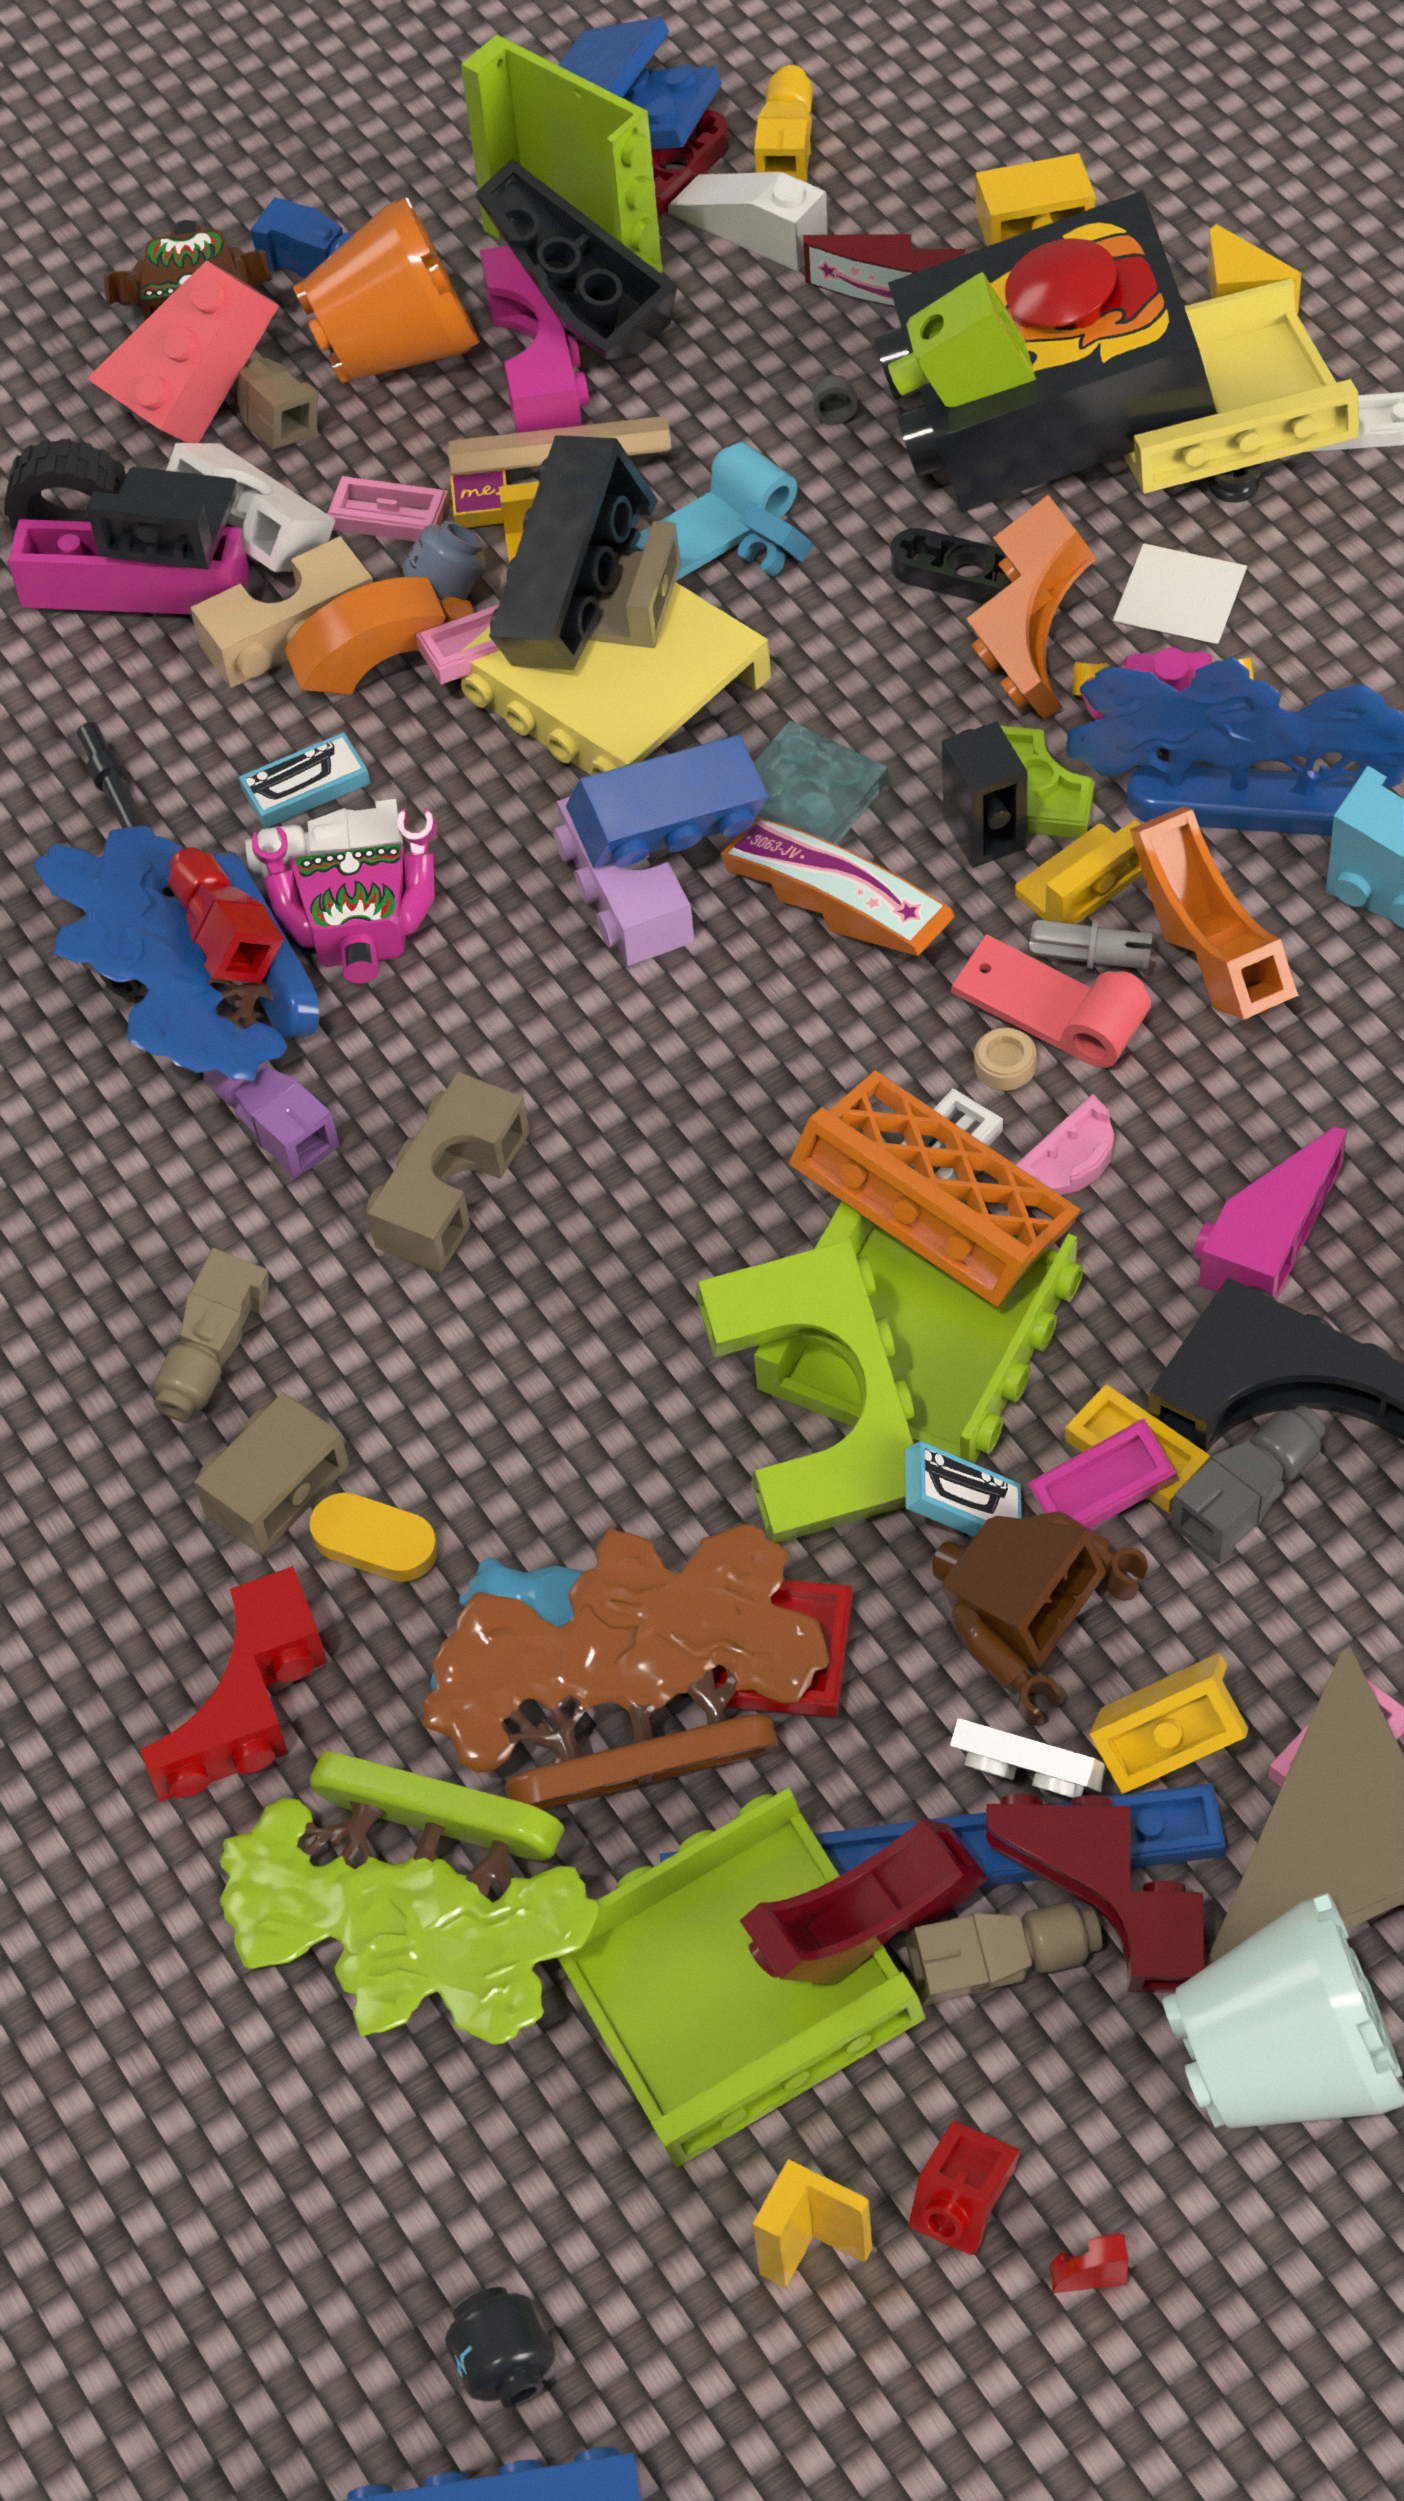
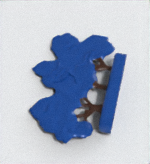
M145 825L110 830L102 857H96L89 851L81 848H72L61 844L52 845L47 850L46 856H39L34 863V870L49 888L51 894L65 899L86 911L83 920L73 922L71 925L61 926L55 939L53 954L75 963H90L98 974L116 982L136 979L142 982L149 990L142 1002L137 1003L129 1013L127 1039L130 1044L153 1055L167 1056L176 1065L188 1068L196 1073L219 1070L233 1080L246 1079L254 1081L259 1063L282 1057L287 1049L284 1037L291 1039L310 1036L315 1033L319 1022V1003L313 984L244 863L235 852L212 853L211 855L219 862L230 879L231 887L240 889L265 905V910L284 937L261 984L249 982L237 985L227 980L213 979L204 966L207 956L199 944L192 942L186 918L187 911L176 896H165L161 892L163 888H170L168 880L170 873L169 863L175 853L184 849L183 846L172 842L168 838L155 836L153 830ZM213 982L222 983L228 986L229 989L218 992L210 984ZM233 995L240 998L239 1000H233L235 1006L240 1008L231 1016L222 1018L217 1014L216 1007L223 998ZM257 999L274 1028L260 1023L253 1018V1006ZM240 1018H247L250 1026L246 1029H238L235 1024Z

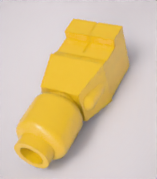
M783 66L768 81L765 106L757 116L754 146L756 173L783 172L807 183L809 155H811L812 117L810 111L813 86L805 71L798 66Z

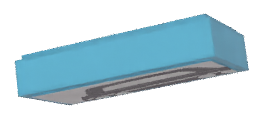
M344 732L239 776L241 789L264 828H269L371 784L367 768Z
M922 1441L905 1449L906 1509L973 1537L976 1536L984 1523L994 1516L1022 1518L1020 1483Z

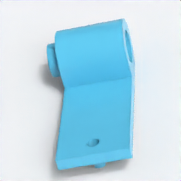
M739 442L722 449L712 463L710 492L660 520L662 522L676 523L681 560L676 581L740 544L746 536L754 533L738 521L750 501L778 518H782L796 498L797 481L747 443ZM651 526L640 532L641 537L634 550H644Z

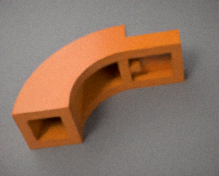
M428 577L386 579L358 587L320 608L296 631L284 650L300 690L352 695L360 679L381 661L400 653L419 651L416 639L417 633L475 612L470 600H461L456 597H446L443 600L438 599Z

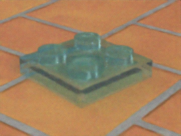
M792 721L785 725L754 762L769 796L757 816L805 831L835 845L841 841L888 783V767Z

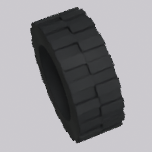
M49 439L40 441L35 446L30 445L23 449L21 456H16L10 470L4 505L5 516L9 517L8 524L12 530H16L19 519L90 522L87 509L73 510L57 506L41 496L42 490L69 488L82 492L91 497L93 491L119 494L127 475L124 471L125 467L119 460H114L109 452L104 449L99 450L92 447V444L83 441L79 443L73 442L71 439H60V441H50Z

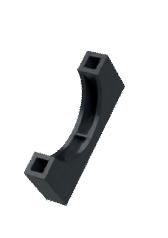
M1227 1277L1150 1390L1148 1413L1206 1453L1224 1434L1247 1420L1272 1412L1292 1410L1298 1405H1303L1310 1409L1347 1414L1365 1420L1388 1431L1404 1442V1363L1393 1359L1386 1350L1378 1345L1361 1343L1334 1330L1327 1321L1316 1315H1304L1277 1302L1271 1294L1259 1287L1245 1286Z

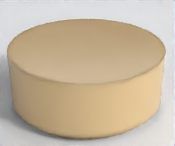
M998 1028L987 1032L978 1040L974 1050V1068L977 1077L982 1083L996 1090L1007 1091L1024 1086L1032 1079L1036 1070V1047L1034 1042L1028 1035L1013 1028Z

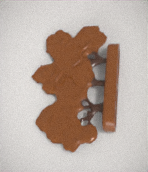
M740 1524L711 1537L703 1538L696 1554L689 1559L680 1573H675L665 1568L661 1557L656 1554L653 1542L630 1532H621L608 1527L595 1552L597 1560L595 1568L582 1572L569 1591L568 1597L574 1615L566 1624L558 1627L539 1617L536 1610L519 1599L484 1592L473 1594L457 1617L455 1633L442 1642L438 1654L432 1660L437 1688L422 1703L425 1712L422 1720L423 1727L449 1735L456 1748L459 1762L476 1773L497 1769L511 1757L514 1746L520 1740L541 1744L555 1752L556 1756L552 1764L519 1773L511 1777L505 1785L506 1797L508 1799L523 1802L546 1811L747 1760L777 1749L779 1742L774 1723L769 1716L765 1714H752L727 1720L724 1708L735 1692L739 1690H755L779 1703H797L805 1690L811 1686L814 1671L826 1668L830 1663V1659L817 1619L772 1604L770 1597L780 1588L783 1582L784 1566L789 1557L787 1551L781 1545L767 1540L765 1531L752 1524ZM720 1664L726 1668L727 1680L725 1684L715 1689L712 1669ZM689 1693L707 1715L708 1725L657 1738L653 1737L649 1717L655 1709L662 1708L676 1694ZM572 1698L576 1703L574 1715L566 1720L560 1707ZM525 1699H534L543 1704L551 1711L558 1726L557 1729L550 1731L548 1721L538 1723L537 1729L521 1713L519 1704ZM604 1703H617L626 1709L629 1713L635 1743L585 1755L578 1747L573 1734L580 1717L589 1708ZM508 1717L519 1724L521 1733L507 1734L503 1730V1720Z

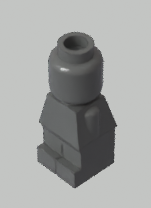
M1298 1405L1293 1411H1278L1252 1435L1249 1441L1247 1440L1211 1456L1210 1461L1174 1494L1171 1527L1220 1564L1235 1550L1236 1543L1256 1526L1259 1527L1274 1500L1283 1493L1284 1485L1282 1481L1294 1479L1317 1457L1321 1450L1320 1439L1326 1434V1427L1321 1418L1313 1410L1303 1405Z

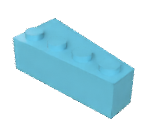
M1367 766L1334 815L1326 893L1338 897L1347 905L1361 907L1392 920L1395 924L1404 928V799L1382 786L1387 778L1386 776Z

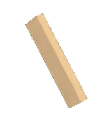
M667 416L453 440L449 441V462L451 474H454V476L541 466L542 462L548 458L555 435L617 438L628 456L663 452L671 449L670 429Z

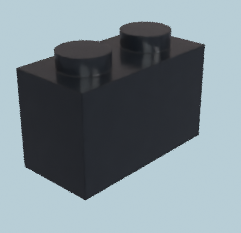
M997 721L976 729L964 730L953 737L942 740L943 818L972 868L1027 849L1028 771Z

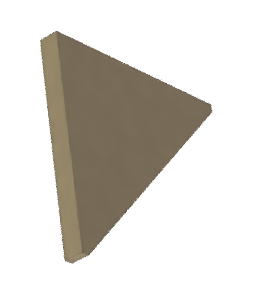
M1351 1647L1342 1650L1339 1654L1204 1968L1298 1903L1327 1892L1332 1897L1346 1929L1404 1903V1755Z

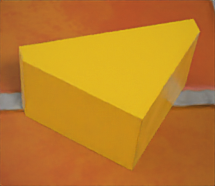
M1218 224L1213 226L1209 231L1207 264L1211 299L1292 278L1294 282L1295 312L1298 314L1302 273Z

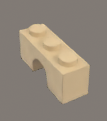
M341 536L291 559L297 592L287 600L277 603L257 601L247 593L240 583L190 607L199 646L230 688L260 676L265 671L288 661L284 649L296 631L308 618L339 596L358 587L373 583L372 576Z

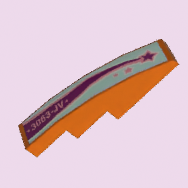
M758 816L755 818V824L751 828L740 833L720 853L728 872L771 883L779 902L822 913L830 932L919 956L955 917L951 907L902 877L862 856L805 831Z

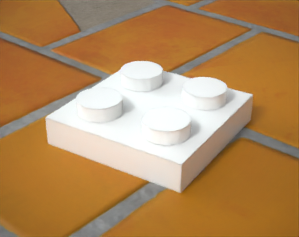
M959 1718L957 1719L950 1744L952 1747L968 1752L964 1764L966 1766L1010 1780H1014L1017 1767L1035 1772L1032 1782L1033 1786L1070 1798L1082 1796L1084 1787L1101 1792L1108 1769L1105 1763L1094 1758Z

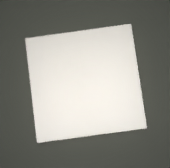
M1143 543L1113 621L1218 644L1247 566Z

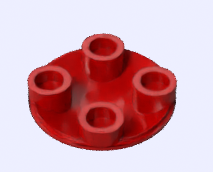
M1060 239L1035 248L1017 262L1006 281L1005 298L1015 322L1021 327H1060L1070 324L1075 328H1086L1093 325L1101 315L1100 307L1106 302L1114 289L1117 279L1116 265L1111 254L1104 247L1085 239Z

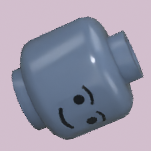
M445 521L442 525H429L421 531L403 561L404 577H428L437 598L440 600L446 597L467 600L486 568L485 555L481 551L482 541L472 531L452 521Z

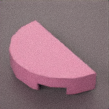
M1092 1094L1023 1157L1016 1166L1059 1195L1080 1191L1099 1179L1111 1162L1114 1132L1110 1123L1108 1109Z

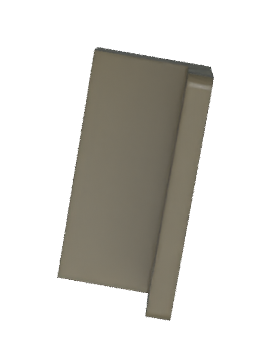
M653 521L644 550L622 552L616 564L620 579L613 593H602L597 601L601 616L589 638L590 640L649 648L655 647L681 565L676 523Z

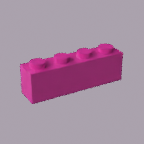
M19 519L8 558V564L21 608L192 614L190 607L240 583L247 591L251 575L240 527H224L208 570L101 557L98 554L91 523L79 521Z

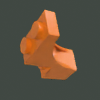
M1049 495L1045 496L993 537L1007 556L998 565L1012 583L966 618L980 637L971 644L974 650L992 672L1000 665L1008 676L999 682L1020 710L1030 703L1043 721L1062 708L1052 689L1047 672L1046 645L1052 619L1067 590L1080 574L1097 559Z
M1182 806L1129 829L1166 942L1196 953L1214 1009L1241 1019H1247L1298 996L1281 939L1263 929L1236 899L1208 850L1193 809Z

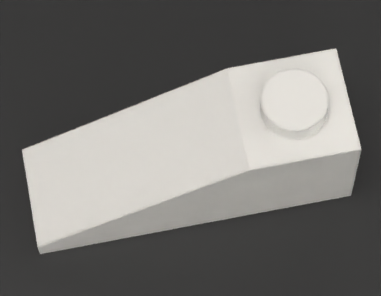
M783 172L697 175L668 205V213L797 272L804 266L803 236L828 235L826 191Z

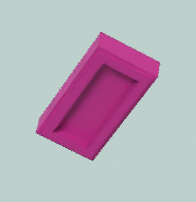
M1143 1418L1028 1482V1485L1044 1513L1063 1512L1091 1529L1179 1479Z

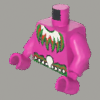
M404 808L399 813L397 820L398 829L409 840V853H405L404 844L401 843L291 858L292 869H286L283 860L288 850L287 835L284 830L276 826L281 846L273 853L263 852L259 848L255 831L252 836V851L255 857L267 866L269 874L263 876L274 918L278 925L299 946L314 948L320 965L325 967L342 965L343 976L347 981L363 984L374 980L379 974L378 960L398 958L404 953L406 935L416 932L434 903L433 853L427 852V842L434 838L438 828L433 814L426 808V827L420 833H410L408 829V810Z

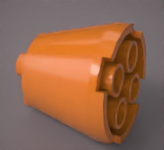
M408 198L398 202L395 200L387 204L303 281L293 285L295 294L306 314L310 315L315 312L316 318L308 321V324L321 350L324 352L333 348L335 353L329 355V359L343 385L352 380L463 355L470 351L472 346L480 342L465 306Z

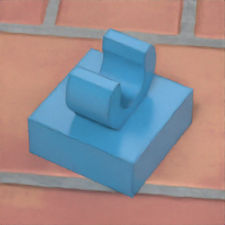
M751 501L738 520L754 533L746 536L741 541L737 554L751 564L757 553L767 548V556L762 561L760 568L772 577L782 570L785 563V553L803 562L814 544L795 527Z

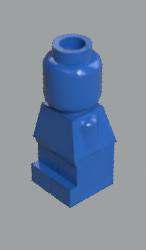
M277 197L272 199L250 229L255 251H266L272 272H275L280 267L294 271L300 277H307L355 234V232L343 234L342 227L316 207H308Z

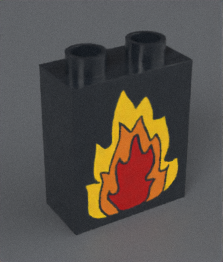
M1143 190L888 282L901 327L874 336L878 355L894 400L921 391L924 401L923 405L896 414L900 430L917 478L919 479L946 469L962 512L1135 451L1134 435L1217 414L1200 350ZM1077 238L1095 242L1111 254L1116 265V283L1111 295L1100 307L1101 315L1093 325L1086 328H1075L1070 324L1060 327H1021L1015 322L1005 298V285L1013 267L1030 251L1052 241ZM983 272L1025 338L1036 380L953 408L944 405L931 383L902 396L892 380L888 364L913 353L906 325L910 317L975 275Z

